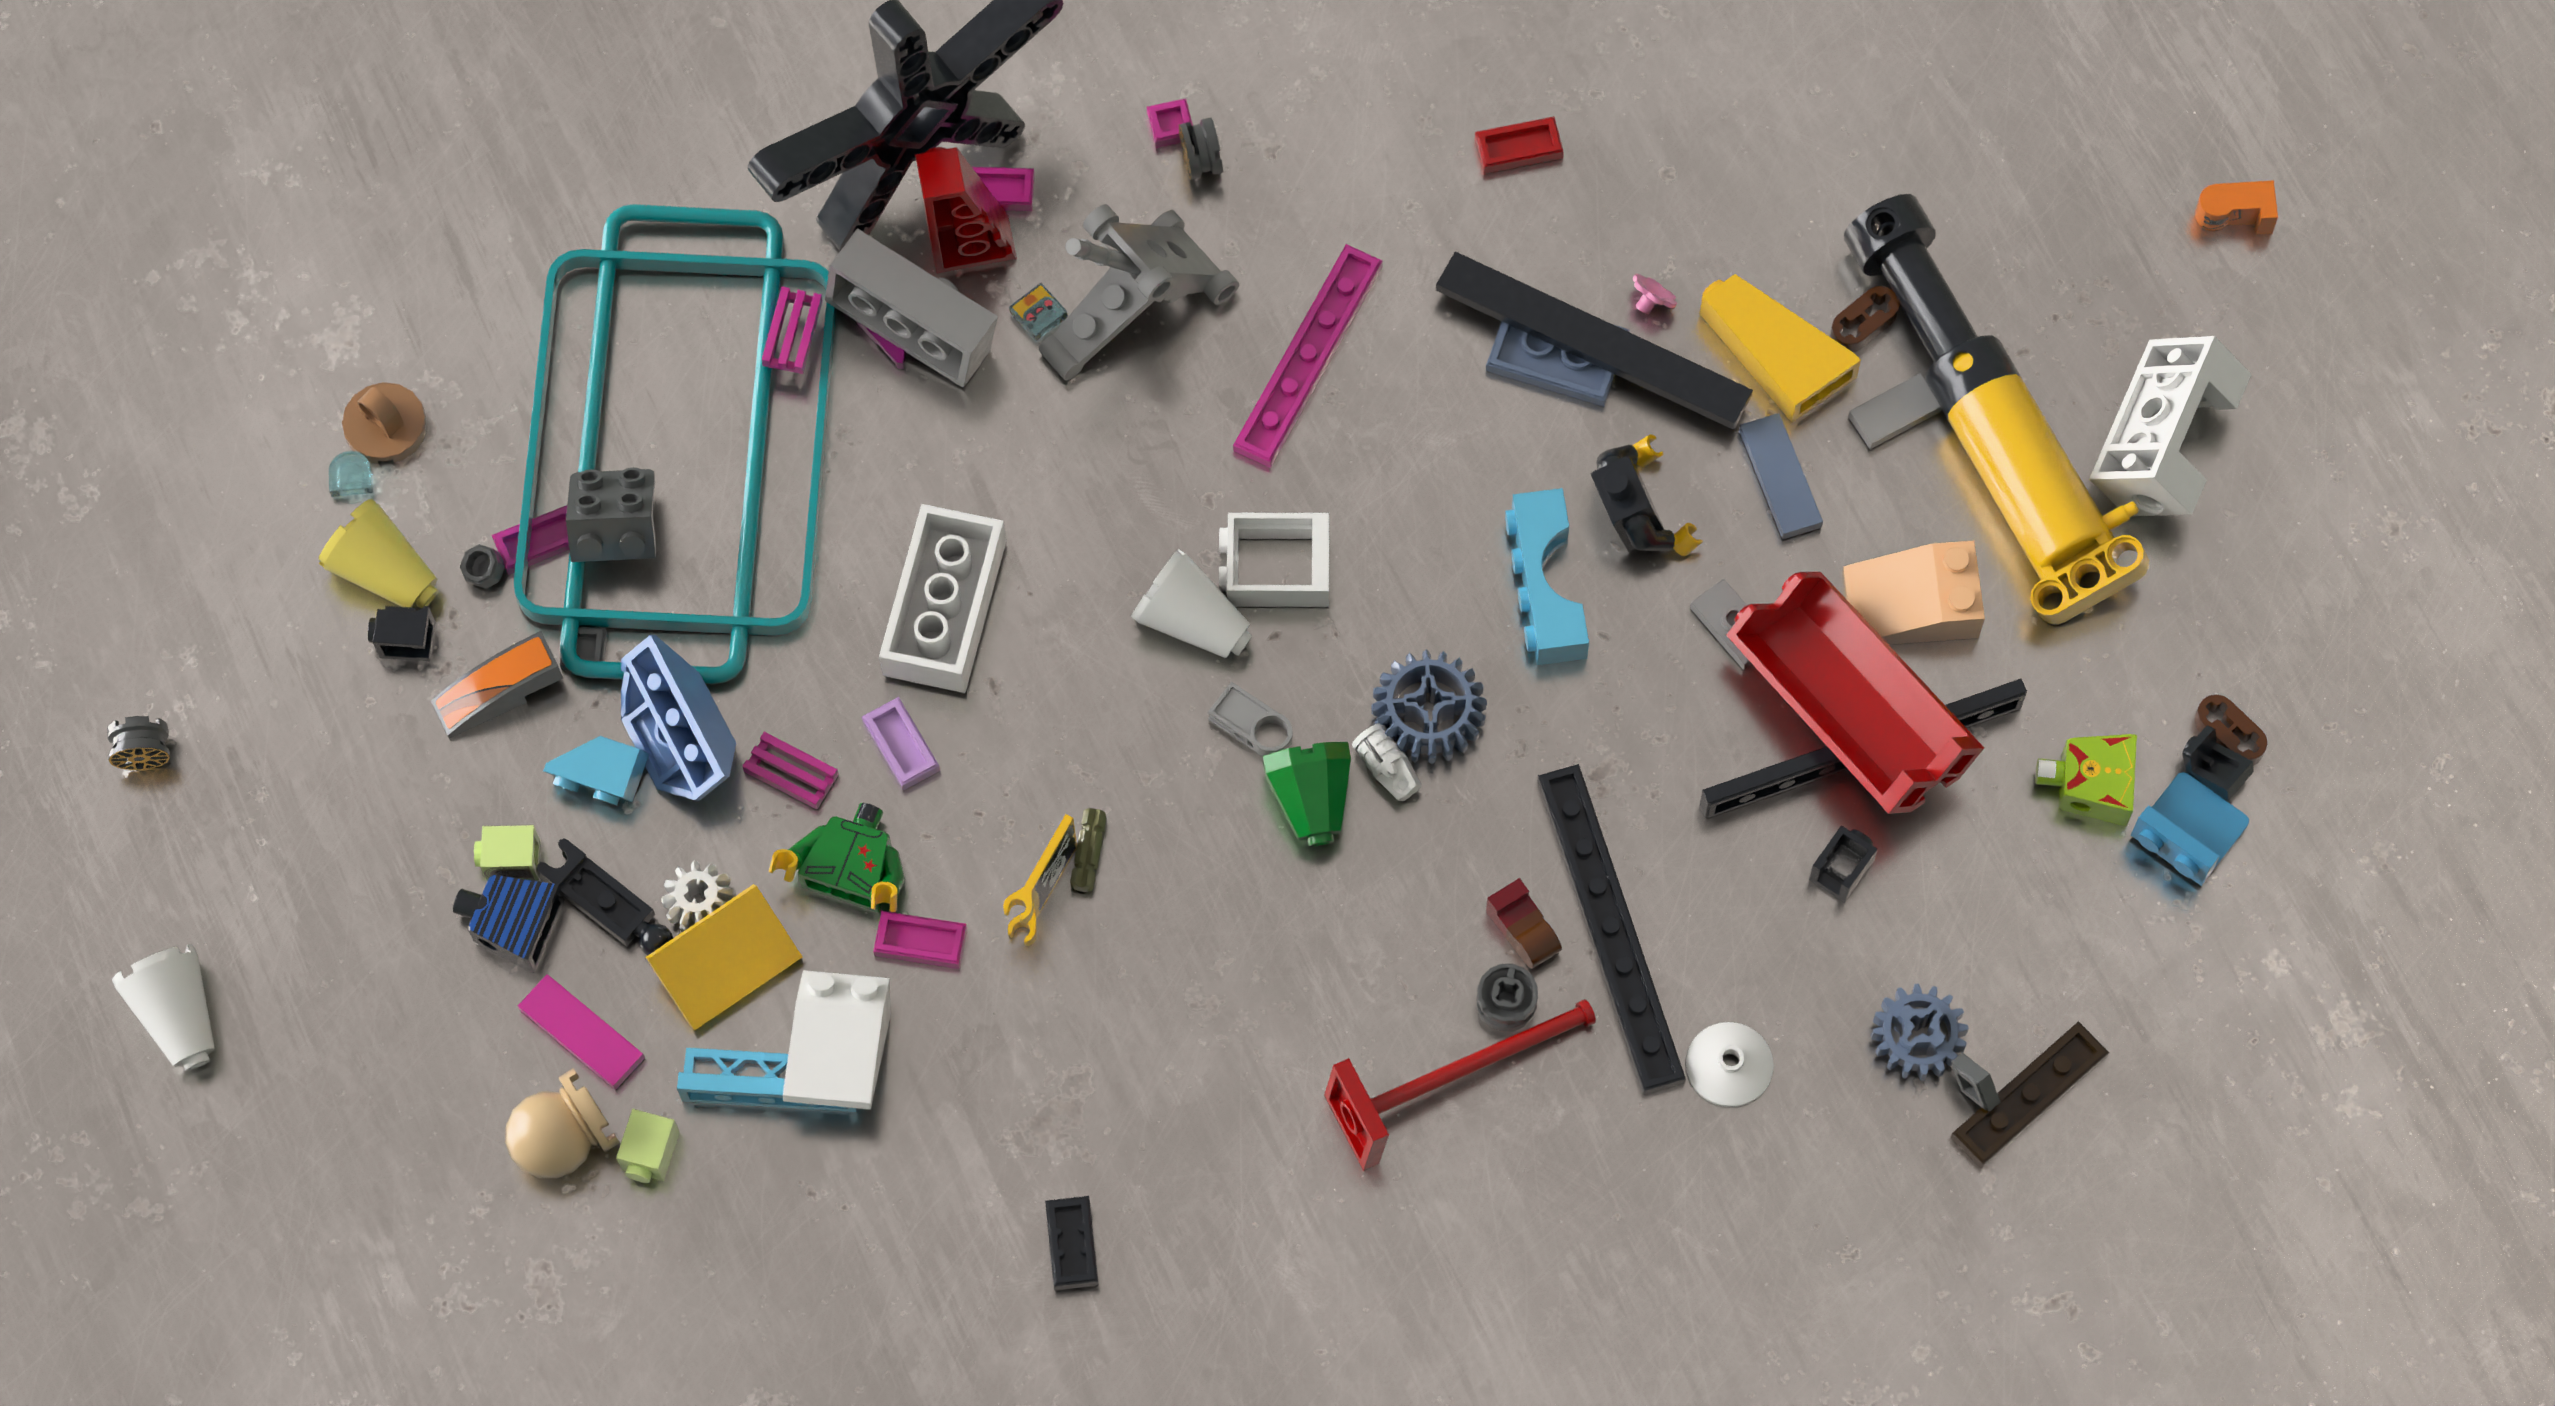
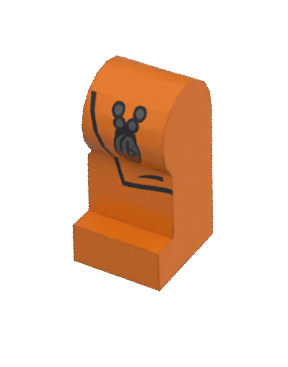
M2274 180L2220 183L2207 186L2201 192L2195 210L2197 223L2202 228L2210 231L2222 230L2227 225H2255L2256 235L2273 234L2278 219Z

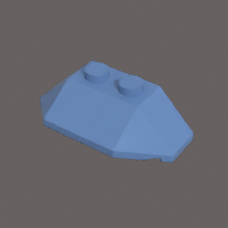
M650 634L621 659V671H624L621 687V720L635 747L649 753L645 767L657 790L700 801L730 776L736 741L700 673L659 637Z

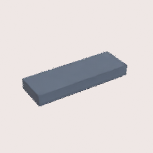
M1780 413L1741 424L1739 432L1782 540L1822 528L1823 520Z

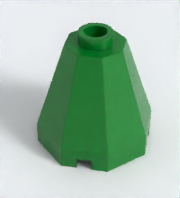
M1322 742L1312 744V748L1301 750V746L1263 756L1264 773L1269 786L1297 839L1308 840L1309 847L1333 843V835L1341 833L1351 763L1348 742Z

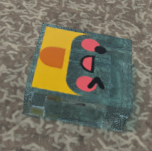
M1042 283L1009 306L1010 314L1035 341L1068 317L1067 310Z

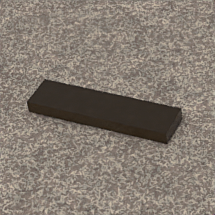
M2078 1021L1998 1092L2000 1104L1991 1111L1984 1110L1981 1107L1952 1133L1951 1138L1982 1169L2106 1059L2109 1052Z

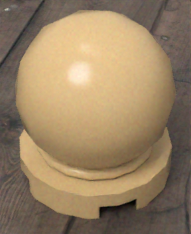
M574 1068L558 1077L563 1085L559 1092L541 1091L526 1097L513 1109L506 1124L505 1143L511 1159L522 1171L537 1178L557 1179L573 1173L586 1161L592 1145L597 1146L599 1143L604 1152L620 1143L615 1133L608 1137L605 1136L602 1128L608 1126L609 1123L585 1086L578 1090L575 1088L572 1082L579 1079V1076Z

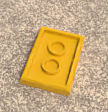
M753 884L645 958L690 1027L695 1031L797 962L803 956L758 887Z

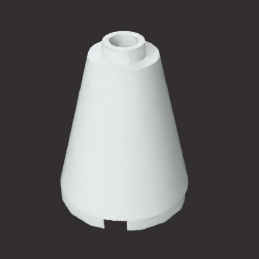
M1180 549L1172 555L1153 581V585L1147 594H1144L1131 615V618L1142 625L1224 658H1227L1231 652L1239 656L1252 637L1246 631L1250 625L1246 618L1196 563Z
M187 944L186 951L183 954L180 953L178 946L155 953L132 964L131 967L134 973L128 977L123 978L120 971L112 978L115 989L174 1067L183 1066L185 1071H190L210 1061L208 1054L213 1052L215 1047L198 954L192 944Z

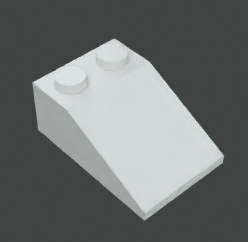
M803 970L795 1004L783 1102L871 1110L891 1016L890 978Z

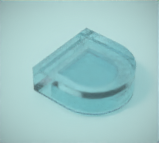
M346 451L337 455L332 460L329 466V492L332 497L374 493L373 471L364 455L355 451Z

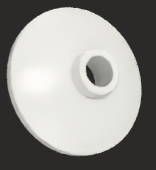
M1723 1022L1709 1026L1694 1038L1687 1052L1686 1072L1689 1082L1703 1099L1718 1106L1740 1107L1755 1101L1765 1092L1773 1074V1056L1767 1042L1758 1032L1743 1024ZM1726 1054H1734L1738 1057L1739 1063L1735 1066H1728L1724 1063L1723 1057Z

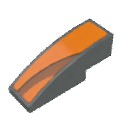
M539 631L471 669L446 687L431 702L450 739L527 703L524 696L563 679V676L542 631Z

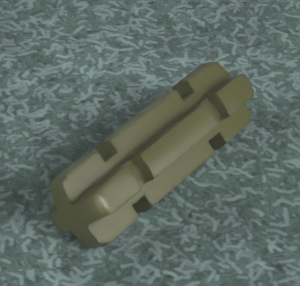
M1087 808L1083 811L1081 822L1083 830L1079 832L1074 858V866L1076 868L1072 869L1070 879L1071 888L1076 891L1091 892L1094 888L1096 877L1094 871L1098 867L1103 841L1102 832L1105 830L1107 820L1106 813L1100 809Z

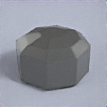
M478 544L465 552L460 569L467 582L487 589L500 581L505 564L500 552Z

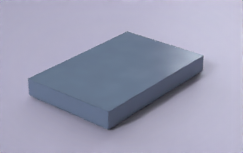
M1501 322L1486 364V371L1602 407L1605 406L1616 375L1504 322ZM1617 326L1623 330L1630 332V329Z

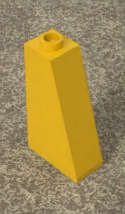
M1734 274L1724 282L1719 279L1710 284L1703 292L1700 308L1702 318L1791 423L1857 378L1861 360L1855 353L1738 275Z

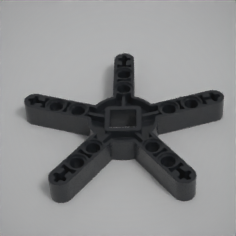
M889 0L883 3L872 13L869 19L878 79L864 92L855 106L760 150L750 160L748 171L774 202L789 199L841 174L816 218L818 225L841 251L857 228L870 235L910 165L916 160L915 154L925 153L927 150L937 147L941 142L1002 148L1013 143L1025 129V123L1001 94L975 89L1047 26L1062 10L1063 1L993 0L936 52H928L924 30L899 0Z

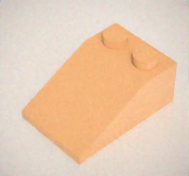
M1974 540L1932 543L1843 566L1846 599L1889 645L1979 638L1985 615Z

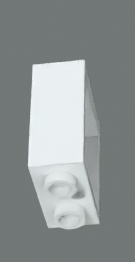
M1228 513V528H1219V553H1227V566H1219V590L1227 592V599L1235 607H1329V513ZM1239 539H1312V585H1238Z

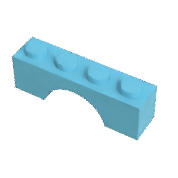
M1563 488L1513 494L1512 509L1505 511V521L1508 536H1516L1517 548L1511 549L1514 574L1522 573L1524 587L1518 588V600L1521 613L1528 612L1530 626H1524L1527 651H1535L1537 665L1587 659L1589 638L1583 604L1567 600L1558 595L1547 583L1542 570L1547 558L1556 549L1568 543L1569 522Z

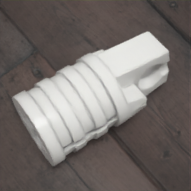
M1380 723L1375 724L1363 731L1353 741L1352 747L1359 753V757L1366 763L1367 768L1372 771L1375 779L1398 801H1405L1417 792L1422 785L1406 754L1400 751L1394 738H1390L1385 734L1387 728Z

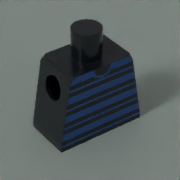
M492 875L488 878L482 895L466 889H460L454 901L453 913L471 918L468 931L476 944L529 972L535 973L565 899L559 885L553 883Z

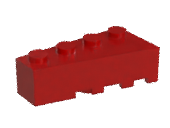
M934 147L925 153L915 154L936 274L1017 259L1009 216L957 147L949 149Z

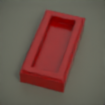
M1554 116L1475 132V142L1484 174L1563 159L1564 151Z

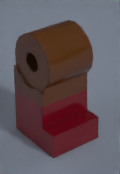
M1520 878L1487 898L1486 913L1529 968H1535L1562 950L1557 935L1543 919V914L1529 896V890Z

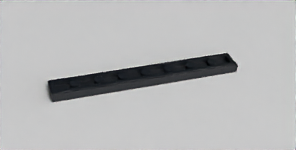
M1456 251L1436 284V291L1733 430L1752 397L1753 390Z
M2018 679L1946 704L1945 706L1967 728L2021 709L2027 690L2022 679ZM1826 746L1703 789L1700 807L1705 818H1711L1848 769Z
M1577 764L1538 775L1537 781L1642 1093L1646 1095L1684 1084L1686 1078L1580 766Z

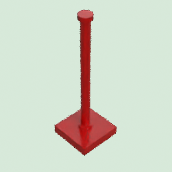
M1585 999L1575 1004L1576 1008L1373 1098L1369 1097L1349 1058L1334 1064L1324 1096L1363 1171L1380 1163L1389 1137V1133L1379 1114L1581 1024L1588 1027L1596 1023V1017L1589 1002Z

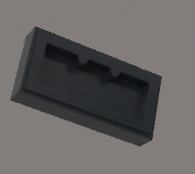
M1089 1196L1045 1201L1054 1290L1098 1286Z

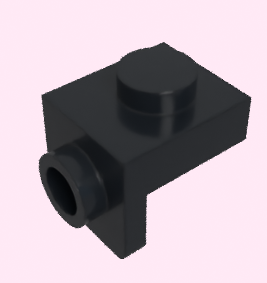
M2209 725L2198 736L2191 737L2183 749L2182 756L2184 758L2185 773H2188L2228 801L2254 772L2253 761L2218 744L2216 729Z

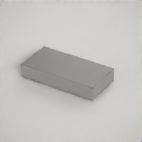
M1919 373L1850 410L1848 418L1871 450L1940 413L1941 407L1927 382Z

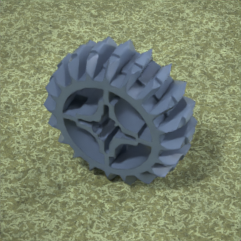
M1426 649L1423 651L1422 660L1416 661L1415 657L1409 652L1406 655V666L1394 660L1391 664L1392 674L1383 672L1380 676L1382 687H1376L1373 690V698L1377 702L1372 704L1371 711L1372 715L1378 717L1375 720V724L1380 723L1387 728L1385 734L1390 738H1394L1400 751L1405 753L1408 749L1411 750V760L1414 763L1420 759V754H1428V761L1433 764L1436 762V753L1441 752L1443 757L1450 761L1453 758L1452 748L1454 747L1464 753L1468 749L1466 739L1476 741L1479 737V730L1476 727H1482L1485 724L1486 716L1481 712L1487 709V700L1480 697L1484 690L1483 684L1481 682H1473L1475 679L1473 668L1461 672L1463 661L1460 657L1451 664L1446 663L1447 654L1444 651L1438 655V660L1430 659V652ZM1421 682L1419 690L1411 694H1404V698H1398L1407 687ZM1436 682L1447 685L1448 687L1453 689L1458 694V696H1455L1454 692H1445L1439 689L1436 685ZM1426 693L1430 694V703L1434 704L1432 721H1429L1428 711L1424 710ZM1454 715H1462L1453 726L1437 732V727L1445 720L1454 719ZM1400 718H1404V722L1410 721L1419 724L1423 732L1408 727Z

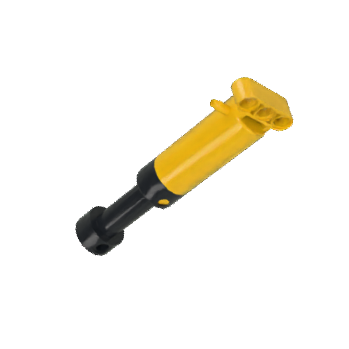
M1900 194L1887 198L1858 215L1845 230L1844 240L1864 274L1868 276L1884 274L1932 357L1934 363L1926 372V382L2040 579L2031 591L2030 600L2033 608L2049 624L2064 623L2140 580L2149 569V558L2142 544L2130 535L2114 537L2111 530L2130 520L2132 516L2139 512V509L2131 501L2102 516L2002 343L1992 335L1977 336L1927 250L1936 237V230L1918 199L1912 194ZM2132 550L2138 553L2137 559L2132 565L2128 567L2117 565V559L2123 552ZM2097 572L2100 574V580L2094 587H2080V580L2086 573ZM2060 593L2063 595L2062 602L2057 608L2052 610L2043 608V601L2049 594Z

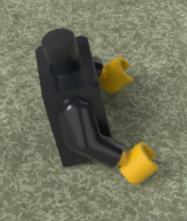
M1650 434L1633 445H1625L1601 453L1596 461L1597 470L1590 474L1609 518L1628 552L1636 549L1643 551H1670L1674 549L1679 555L1687 556L1703 542L1691 536L1697 530V527L1692 523H1686L1675 534L1671 530L1664 529L1639 470L1635 465L1638 464L1644 467L1663 456V451L1656 453L1650 446V443L1657 439L1656 436Z

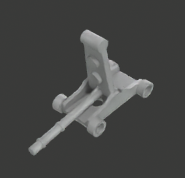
M1104 204L1094 209L1086 217L1083 228L1094 240H1100L1101 243L1106 245H1095L1087 239L1071 238L1066 242L1065 248L1070 255L1075 256L1079 260L1093 261L1098 266H1109L1110 269L1055 333L1047 337L1039 346L1038 350L1064 380L1074 378L1087 361L1154 301L1161 302L1164 299L1169 303H1173L1185 295L1204 292L1215 305H1220L1231 298L1239 287L1237 279L1228 270H1219L1183 230L1185 222L1174 210H1169L1160 215L1152 225L1118 223L1119 216L1109 205Z

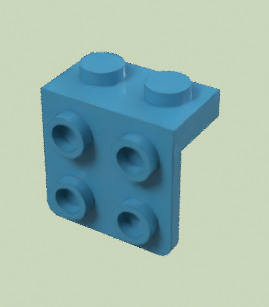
M2182 772L2173 779L2152 807L2148 805L2138 817L2131 836L2137 839L2147 850L2158 854L2173 865L2182 875L2191 878L2202 886L2246 830L2249 818L2191 775Z

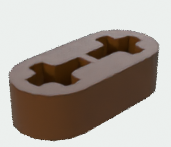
M1877 286L1867 290L1835 317L1830 337L1852 352L1862 349L1895 321L1899 300L1893 290L1884 286ZM1873 302L1878 305L1884 302L1888 304L1886 313L1880 309L1869 316L1872 311ZM1860 323L1856 338L1851 334L1846 337L1842 335L1843 326L1847 329H1852Z
M2209 695L2201 701L2194 719L2198 730L2201 732L2207 725L2216 729L2218 744L2253 761V766L2259 763L2267 749L2268 743L2262 729L2225 696ZM2220 710L2224 713L2221 721L2217 719L2211 723L2207 719L2209 711L2215 713ZM2249 739L2254 741L2255 745L2252 750L2247 749L2242 752L2238 749L2241 741L2246 742Z

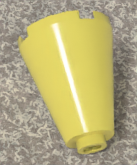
M372 499L366 500L350 514L355 519L350 521L345 527L340 525L331 536L319 555V560L321 561L319 564L325 570L401 607H419L421 609L428 606L439 592L434 587L438 579L382 507Z

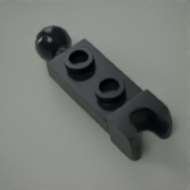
M561 839L558 842L562 855L567 860L565 865L560 868H553L545 862H540L537 865L536 873L543 882L559 885L563 896L625 946H628L637 936L641 950L646 955H649L673 939L672 932L666 926L648 924L655 915L653 908L587 858L586 854L569 840Z

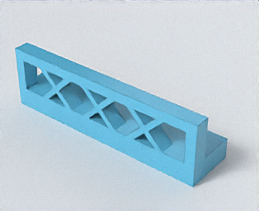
M686 1048L684 1072H679L677 1091L682 1102L856 1112L857 1108L783 1102L785 1078H777V1076L787 1068L788 1054ZM695 1061H714L723 1072L721 1074L694 1073ZM723 1062H731L733 1064L727 1068ZM746 1063L758 1064L766 1073L764 1077L736 1076L733 1074ZM767 1065L777 1066L773 1070H770Z

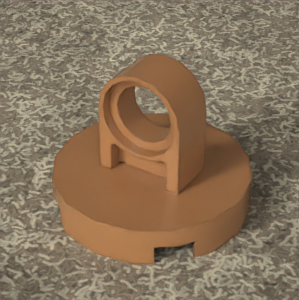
M382 382L367 386L352 397L344 410L342 426L345 439L357 456L370 463L378 464V461L392 459L394 463L403 461L417 451L426 435V414L422 403L413 391L400 384Z

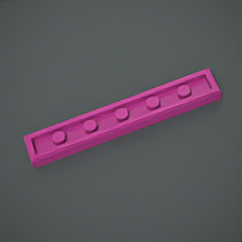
M1347 244L1344 246L1233 444L1234 452L1271 468L1381 271L1383 260Z

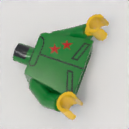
M868 803L859 804L853 822L837 816L831 817L826 825L818 826L788 850L780 849L775 851L769 868V873L771 874L777 869L786 870L784 880L787 882L793 881L795 872L799 869L798 877L802 888L875 912H879L881 903H889L890 912L897 911V897L905 881L899 852L892 847L889 834L877 830L884 812L880 808Z

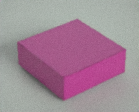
M1186 98L1146 107L1156 148L1180 144L1179 124L1190 122L1193 125Z

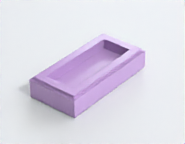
M899 697L861 717L863 724L903 791L940 771L938 762Z

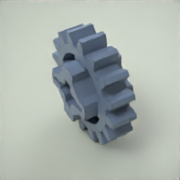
M1914 984L1912 994L1907 995L1900 987L1895 993L1896 1002L1885 997L1881 1005L1884 1012L1875 1013L1873 1022L1880 1027L1873 1029L1871 1039L1882 1041L1877 1046L1875 1053L1877 1056H1884L1886 1054L1890 1056L1887 1064L1889 1070L1897 1065L1902 1066L1903 1078H1907L1911 1070L1918 1071L1920 1081H1925L1928 1070L1931 1069L1940 1077L1945 1070L1944 1063L1951 1066V1061L1958 1057L1955 1052L1963 1053L1967 1042L1961 1039V1037L1966 1036L1968 1025L1957 1023L1962 1018L1964 1011L1962 1008L1950 1009L1949 1006L1953 999L1950 994L1942 1000L1937 998V987L1935 986L1929 990L1928 994H1923L1920 985ZM1912 1007H1924L1926 1009H1913ZM1942 1021L1945 1022L1948 1029V1042L1945 1040L1946 1036L1940 1031V1023ZM1891 1022L1894 1024V1029L1900 1035V1040L1897 1044L1894 1042L1891 1034ZM1930 1023L1927 1035L1922 1033L1910 1041L1913 1030L1918 1031ZM1926 1055L1927 1057H1925V1058H1919V1057H1914V1056Z

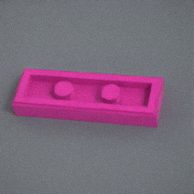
M548 974L518 1004V1008L522 1013L615 1090L645 1059L641 1051Z

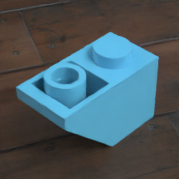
M598 736L547 762L543 771L555 776L553 784L578 792L580 785L595 790L593 798L617 806L620 798L633 802L649 753Z

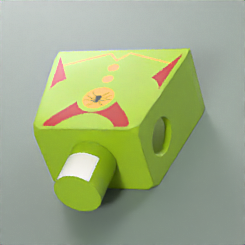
M2123 734L2067 739L2062 751L2061 761L2038 758L2035 784L2060 786L2059 808L2063 811L2127 826L2133 813L2137 735Z

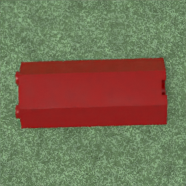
M1822 572L1795 573L1784 582L1782 586L1783 592L1774 603L1749 604L1737 613L1734 619L1735 624L1726 636L1888 814L1914 811L1925 803L1924 793L1939 783L1947 788L1959 780L1983 751L1984 746Z

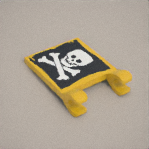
M1067 814L1062 819L1025 886L1009 895L1003 904L1004 915L1006 916L1010 914V909L1015 905H1022L1026 908L1025 912L1013 918L1008 925V936L1010 938H1013L1014 932L1018 928L1025 927L1030 931L1024 940V945L1031 946L1037 938L1036 919L1077 848L1074 819Z

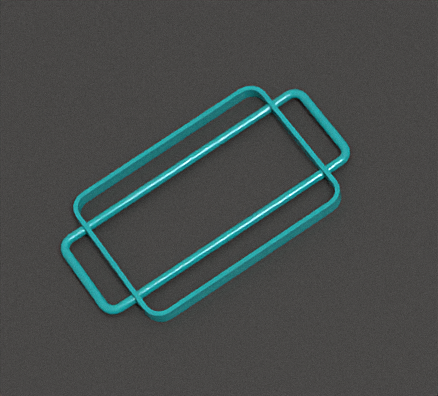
M625 205L614 210L606 219L603 228L601 250L579 249L568 251L559 256L549 268L546 278L515 563L514 591L517 603L527 617L543 624L562 625L560 657L565 667L575 675L586 678L623 679L624 671H621V662L587 661L578 656L576 648L579 626L731 633L729 658L725 664L718 667L692 666L700 673L706 684H717L733 679L742 670L746 659L748 634L771 636L789 634L800 628L808 618L812 602L837 308L826 302L801 598L795 610L784 617H750L772 368L762 366L761 359L778 301L780 277L815 280L823 285L826 290L829 274L826 268L816 262L782 259L784 240L782 227L776 218L766 212L678 206ZM628 221L759 227L767 233L766 257L618 251L619 232L622 225ZM583 267L599 268L578 472L590 469L595 470L616 269L764 276L733 616L581 609L585 562H571L570 552L564 608L535 605L525 596L528 552L531 541L557 290L563 276L573 269Z

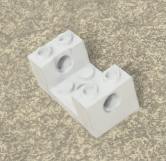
M2215 336L2149 340L2089 480L2117 507L2124 506L2133 501L2139 509V512L2134 516L2192 515L2207 479L2179 452L2197 408L2237 409L2251 373Z

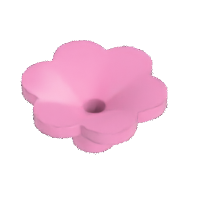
M1640 274L1634 275L1632 278L1635 282L1634 286L1643 293L1636 304L1640 311L1650 314L1656 304L1664 305L1671 309L1676 307L1675 295L1663 288L1659 282L1649 277L1645 278Z

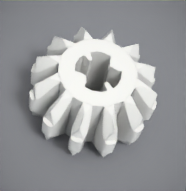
M694 860L691 865V872L686 873L684 869L677 867L675 873L678 881L665 880L664 887L669 894L662 896L661 902L664 908L669 909L666 914L668 921L672 924L680 922L679 927L682 932L736 896L735 890L728 887L731 883L728 874L717 875L718 869L713 863H710L704 871H701L699 862ZM701 894V897L704 898L705 896L706 899L703 902L697 903L696 899L692 900V897Z

